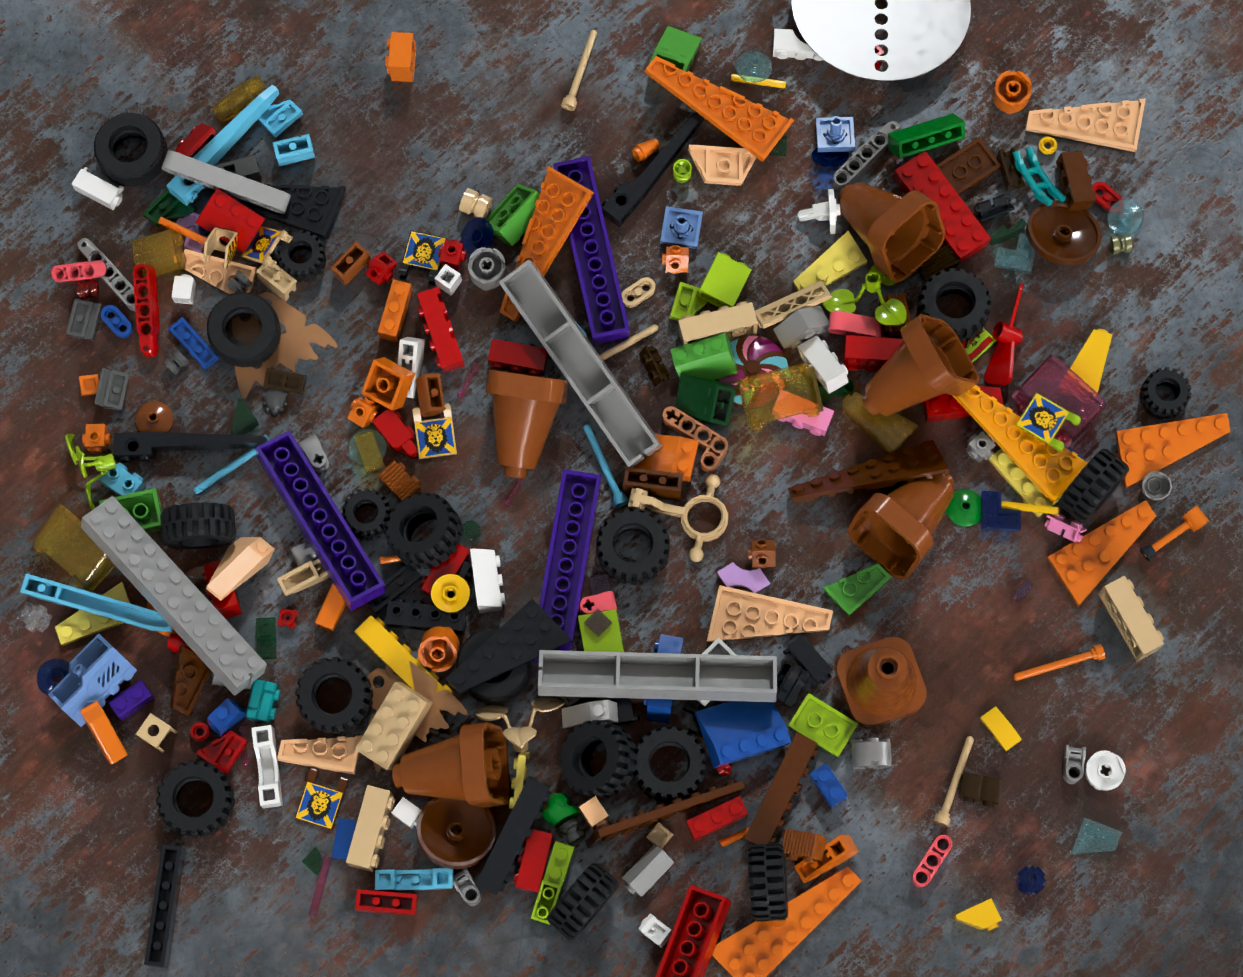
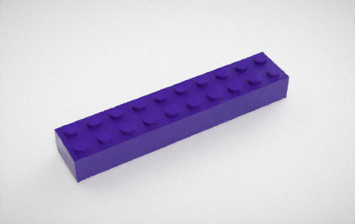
M590 156L554 163L553 169L594 192L569 234L593 345L629 338L630 329Z
M290 430L255 447L258 461L350 611L385 593L384 582Z
M563 469L539 604L573 641L556 649L559 651L573 650L602 481L601 475ZM539 657L532 661L539 662Z

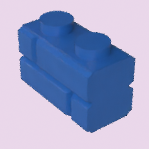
M827 763L809 774L810 779L824 800H827L826 803L830 809L848 798V794Z

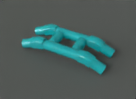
M1033 147L1026 148L1027 159L1031 166L1028 169L1021 157L1020 150L1012 152L1016 169L1021 173L1037 200L1047 206L1052 205L1053 200L1042 191L1047 189L1049 195L1054 199L1056 198L1061 203L1065 201L1066 196L1060 193L1055 185L1052 184L1040 166ZM1037 174L1042 182L1036 183L1031 175Z

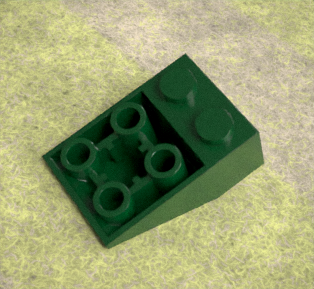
M681 374L675 407L689 416L728 426L737 385Z

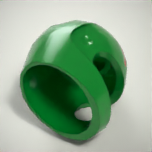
M562 793L551 794L548 802H543L541 806L543 810L542 816L554 828L560 827L575 817L577 818L580 815L579 808L569 806L567 803L570 798Z

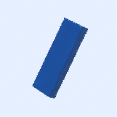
M183 317L168 328L204 370H207L220 359Z

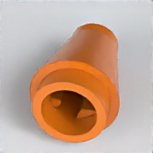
M655 138L636 144L632 149V154L636 161H645L660 148V144Z

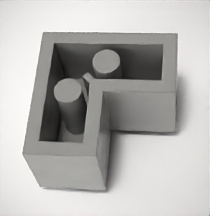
M821 306L796 310L773 330L784 349L790 347L795 349L798 345L802 344L804 339L824 334L826 332L825 329L829 327V320Z

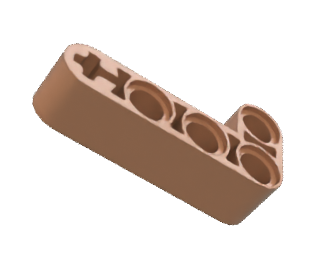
M669 406L663 411L664 425L684 438L698 440L699 447L705 450L701 457L700 467L706 473L714 472L728 451L727 440L676 407ZM673 414L674 418H671L669 420L668 416H671ZM684 424H690L692 426V429L684 430L682 426ZM700 434H706L708 436V439L700 440L698 436ZM716 444H722L725 448L721 451H718L714 448V446ZM711 459L714 461V464L706 466L704 461Z

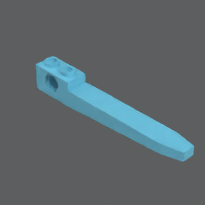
M271 85L258 95L193 158L213 166L216 165L270 107L280 94L278 89ZM175 176L166 186L169 192L186 206L197 198L198 193L202 189L206 188V186L195 182L188 186L187 183L190 180Z
M30 574L25 575L20 592L27 596L147 630L172 632L173 629L157 611Z

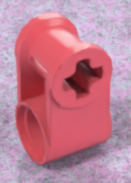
M607 591L584 597L580 602V613L585 615L613 609L618 611L614 592ZM587 603H589V606H592L591 610L585 608Z

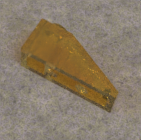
M257 75L231 91L212 107L220 123L238 115L258 95L264 92L266 87L260 76Z

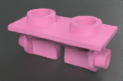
M1063 514L1047 515L1050 518L1045 523L1047 530L1061 535L1064 529L1063 537L1073 542H1080L1083 537L1081 533L1087 531L1086 528L1082 527V523L1075 520L1069 521L1065 519Z

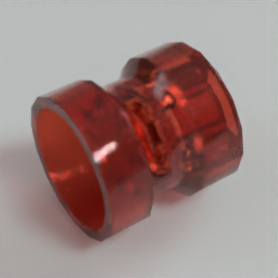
M96 278L89 279L88 281H76L80 299L87 298L90 295L93 297L100 295Z

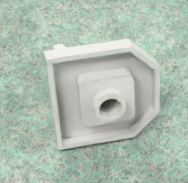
M828 189L827 202L813 204V208L800 210L797 215L799 221L817 219L818 221L829 220L830 234H835L837 215H841L840 204H836L834 189Z

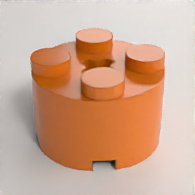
M1010 70L1002 73L997 78L992 92V99L996 107L1009 115L1023 110L1028 104L1032 92V84L1029 77L1020 71L1014 72Z
M433 627L423 634L418 650V658L421 664L435 672H443L450 669L457 659L460 648L457 635L450 627Z

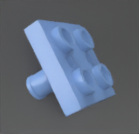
M834 116L816 118L817 152L855 151L853 117Z
M666 206L660 244L697 249L703 212Z

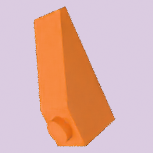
M839 835L825 845L822 861L815 860L814 863L801 861L794 867L803 883H807L842 864L857 854L859 850L850 835Z

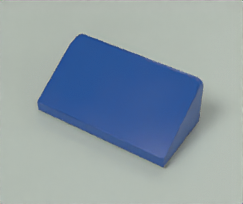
M338 819L332 858L347 860L357 820Z

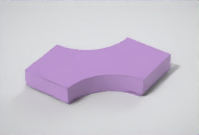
M194 212L187 217L178 219L176 224L199 234L198 225L195 222L200 215ZM185 236L184 249L204 253L203 244Z
M732 562L717 571L725 587H743L752 593H758L770 586V582L760 568L751 571L743 570Z

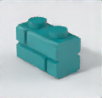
M258 679L253 682L245 715L248 720L270 724L271 719H275L277 708H274L275 702L279 701L281 696L279 685Z

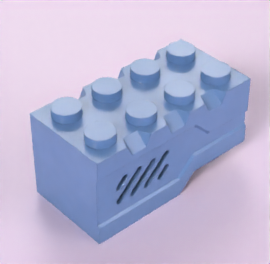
M98 633L69 663V673L48 695L68 716L82 727L86 722L80 710L95 701H98L103 708L106 704L105 699L110 694L115 695L120 690L119 685L124 680L129 681L137 669Z

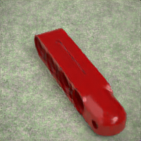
M137 264L133 269L137 333L139 334L141 352L147 358L155 357L159 352L158 335L160 333L156 270L152 265ZM144 268H145L146 271H147L145 277H144L143 274H142V271H143ZM145 287H147L148 293L146 296L144 295ZM147 306L149 307L148 314L145 313V308ZM148 325H149L150 328H151L149 334L147 333V330H146V328H147Z

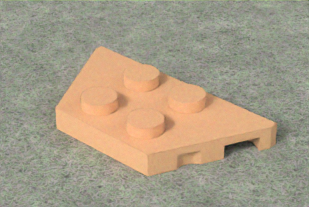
M690 144L688 146V151L704 183L741 186L756 159L745 148Z

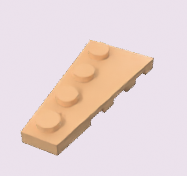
M362 735L329 739L325 737L312 740H281L277 760L355 775L360 753L355 748Z

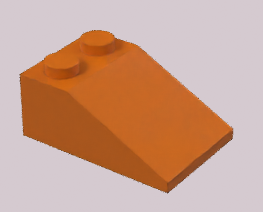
M655 434L663 446L650 456L644 455L646 459L636 465L635 468L683 474V481L690 482L699 441L680 436Z

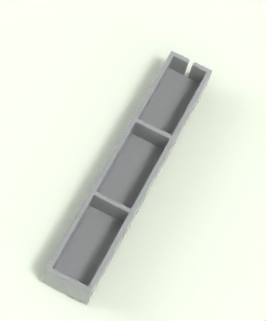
M527 260L500 280L499 284L627 466L634 468L646 459L644 455L650 456L663 446L534 262Z
M113 496L82 517L81 528L234 696L246 688L249 682L252 683L264 674L267 666L265 661Z
M539 650L538 696L776 702L777 656Z

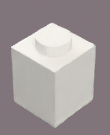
M446 264L434 278L436 286H439L440 289L451 296L462 282L461 274Z
M187 274L174 277L171 296L174 303L193 305L196 290L194 278Z
M402 797L391 813L412 829L414 826H417L418 817L422 810Z

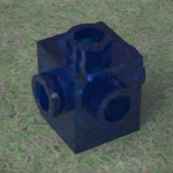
M1032 865L1030 868H1027L1025 866L1017 873L1019 878L1015 881L1022 893H1027L1029 896L1034 892L1037 895L1045 887L1043 885L1046 881L1044 878L1045 874L1039 867L1035 868ZM1030 876L1036 880L1035 883L1029 881Z

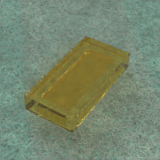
M370 431L354 437L367 474L385 468L373 432Z

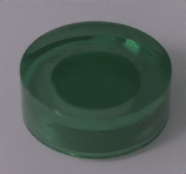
M469 520L462 525V535L465 539L472 541L480 536L481 529L476 521Z

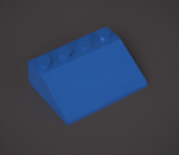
M730 701L695 712L713 768L783 748L791 743L785 722L773 702Z

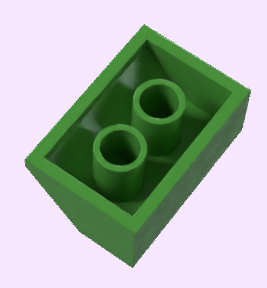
M517 184L481 225L503 243L513 246L526 232L529 220L532 218L536 207V199L539 198L540 194L534 189Z
M725 333L670 349L679 379L681 374L715 381L738 374L731 341Z
M156 488L114 497L147 534L161 531L160 515L163 508ZM105 499V500H100V501H99V504L103 503V502L106 501L107 499Z

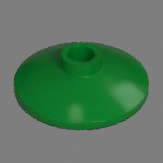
M957 490L954 492L946 513L954 524L961 527H970L981 520L984 514V503L982 498L972 490ZM964 503L968 504L969 509H964L962 505Z

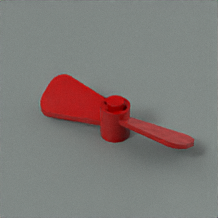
M1022 283L1019 284L1009 324L1000 321L995 325L992 332V337L998 341V344L984 373V380L991 385L1005 386L1010 383L1013 377L1014 348L1023 339L1021 329L1013 326L1023 289Z

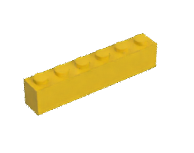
M372 615L369 616L354 631L413 690L415 689L409 661L436 680V692L444 689L448 690L451 694L453 693L446 684L442 686L438 682L440 678L433 671L429 673L424 668L425 666L421 664L419 658L415 659L411 655L413 651L406 644L401 645L397 641L399 637L392 630L388 632L384 628L385 623L379 617L375 619Z

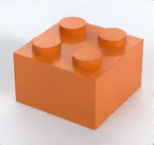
M391 32V38L387 39L389 56L385 58L387 74H390L391 81L413 82L416 58L414 34Z
M385 357L374 359L361 394L390 410L403 408L415 373Z

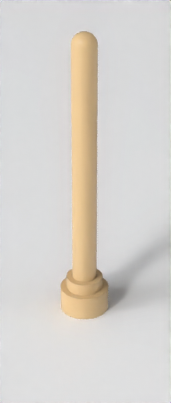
M596 30L590 31L570 92L562 100L561 107L566 110L574 111L576 108V94L597 36Z
M654 324L599 354L603 361L655 333L658 331V326Z
M972 736L966 738L942 809L938 814H935L933 822L938 825L949 826L951 820L949 818V811L974 742Z

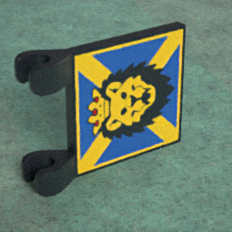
M411 230L402 264L399 268V278L406 279L409 267L430 271L428 284L436 285L434 278L437 276L440 268L439 248L441 245H444L447 238Z

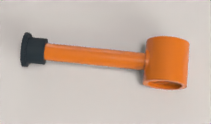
M1198 505L1182 516L1184 523L1153 545L1140 548L1141 554L1147 561L1151 560L1156 551L1190 528L1193 532H1196L1209 522Z

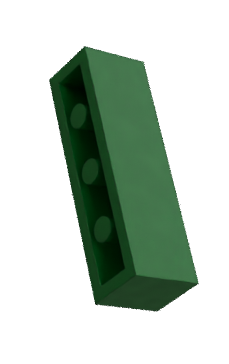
M952 113L888 133L889 151L900 159L964 139L965 121Z

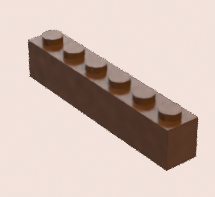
M796 732L744 841L752 845L771 844L774 842L776 837L772 835L775 829L780 830L784 819L781 817L784 811L789 812L793 803L790 799L793 794L797 795L802 785L798 782L801 776L806 777L810 769L807 764L810 758L814 760L819 750L816 748L817 742Z

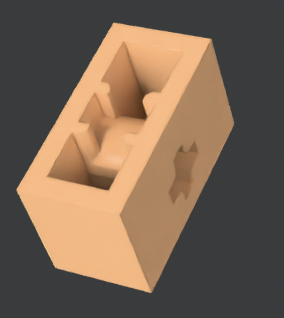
M596 796L579 807L580 813L592 831L598 829V826L608 823L609 815Z

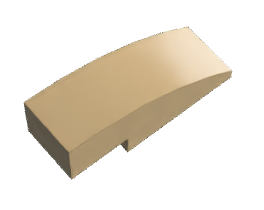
M316 559L313 562L310 560L277 578L285 596H288L330 577L320 560Z

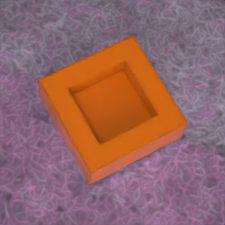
M98 374L79 376L81 396L96 394L99 383Z

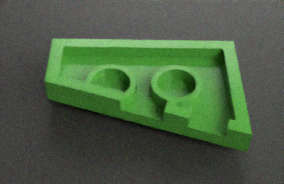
M877 563L822 589L849 617L891 579V576Z

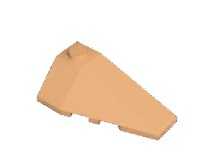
M240 537L226 550L206 589L221 601L266 566L275 548L261 537Z

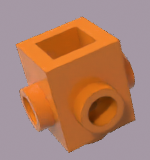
M677 245L666 247V254H662V265H666V272L672 274L688 273L689 247Z
M366 396L355 399L350 406L351 411L347 419L362 428L367 427L378 416L377 410L379 406L375 404V401Z
M86 424V432L82 435V443L88 451L93 454H101L102 451H108V445H111V434H109V429L105 424Z

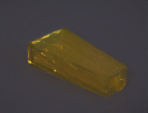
M857 392L852 396L848 394L842 400L841 411L886 454L895 453L917 431L918 425L897 413L889 416H884L881 413L877 415L871 414L864 406L861 394Z

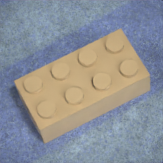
M740 302L730 308L729 306H723L718 308L717 311H703L697 316L686 315L681 320H678V334L682 346L725 333L730 338V341L744 335H757L758 321L752 302Z
M1123 576L1105 585L1098 595L1135 660L1139 661L1158 651L1164 645V637L1159 630L1155 629L1153 625L1154 620L1144 610V603L1140 596H1136L1133 591L1134 585L1131 580H1127Z
M395 682L355 750L384 769L392 770L393 765L399 763L401 756L415 736L414 734L433 702L404 683Z
M367 785L346 860L350 867L373 872L374 868H378L380 857H378L379 849H383L385 844L383 834L389 828L391 821L389 813L390 810L393 811L396 799H394L391 791Z

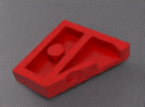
M230 730L220 739L212 741L207 747L199 749L196 754L216 766L224 774H228L249 741L235 731Z

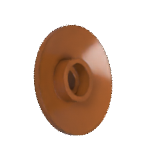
M151 401L144 404L136 414V426L140 432H169L173 426L174 416L171 409L159 401ZM152 415H156L157 418L155 420H150Z

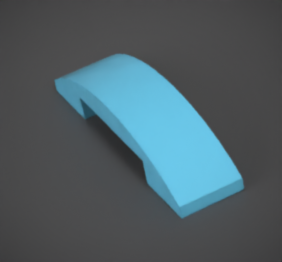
M453 869L375 870V890L415 891L453 888Z

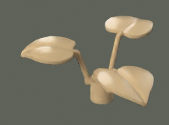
M540 697L533 700L531 706L534 708L532 709L528 727H511L506 715L508 708L502 705L493 704L481 707L473 713V716L475 715L477 718L485 721L503 718L508 728L503 731L504 737L513 743V750L515 752H525L529 749L528 741L537 734V731L532 728L535 713L538 710L540 712L553 711L563 706L565 702L553 697Z

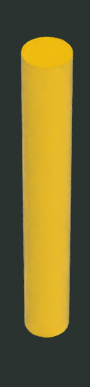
M738 74L731 75V81L786 88L787 81Z
M1001 501L1002 509L1059 515V507Z

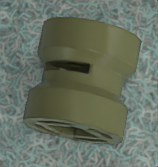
M1124 234L1122 237L1110 236L1109 244L1112 255L1119 254L1120 252H1132L1130 234Z

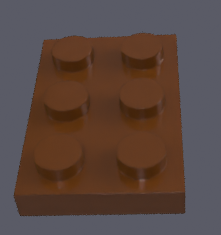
M978 137L937 164V167L958 195H961L999 170L1001 164L981 138Z

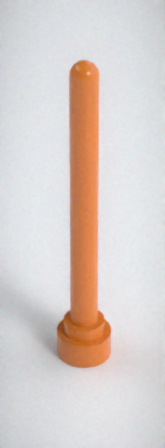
M1098 644L1093 646L1088 652L1015 673L1013 678L1019 681L1085 660H1103L1106 658L1103 646Z

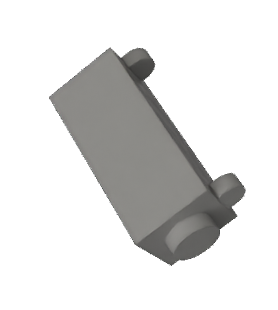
M654 844L622 877L626 883L624 887L631 894L636 892L642 897L675 862L660 847Z

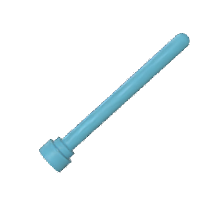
M585 424L583 426L585 434L613 493L612 502L614 507L620 508L625 506L629 500L626 494L620 492L591 426Z
M251 448L194 488V493H201L255 456L256 448Z

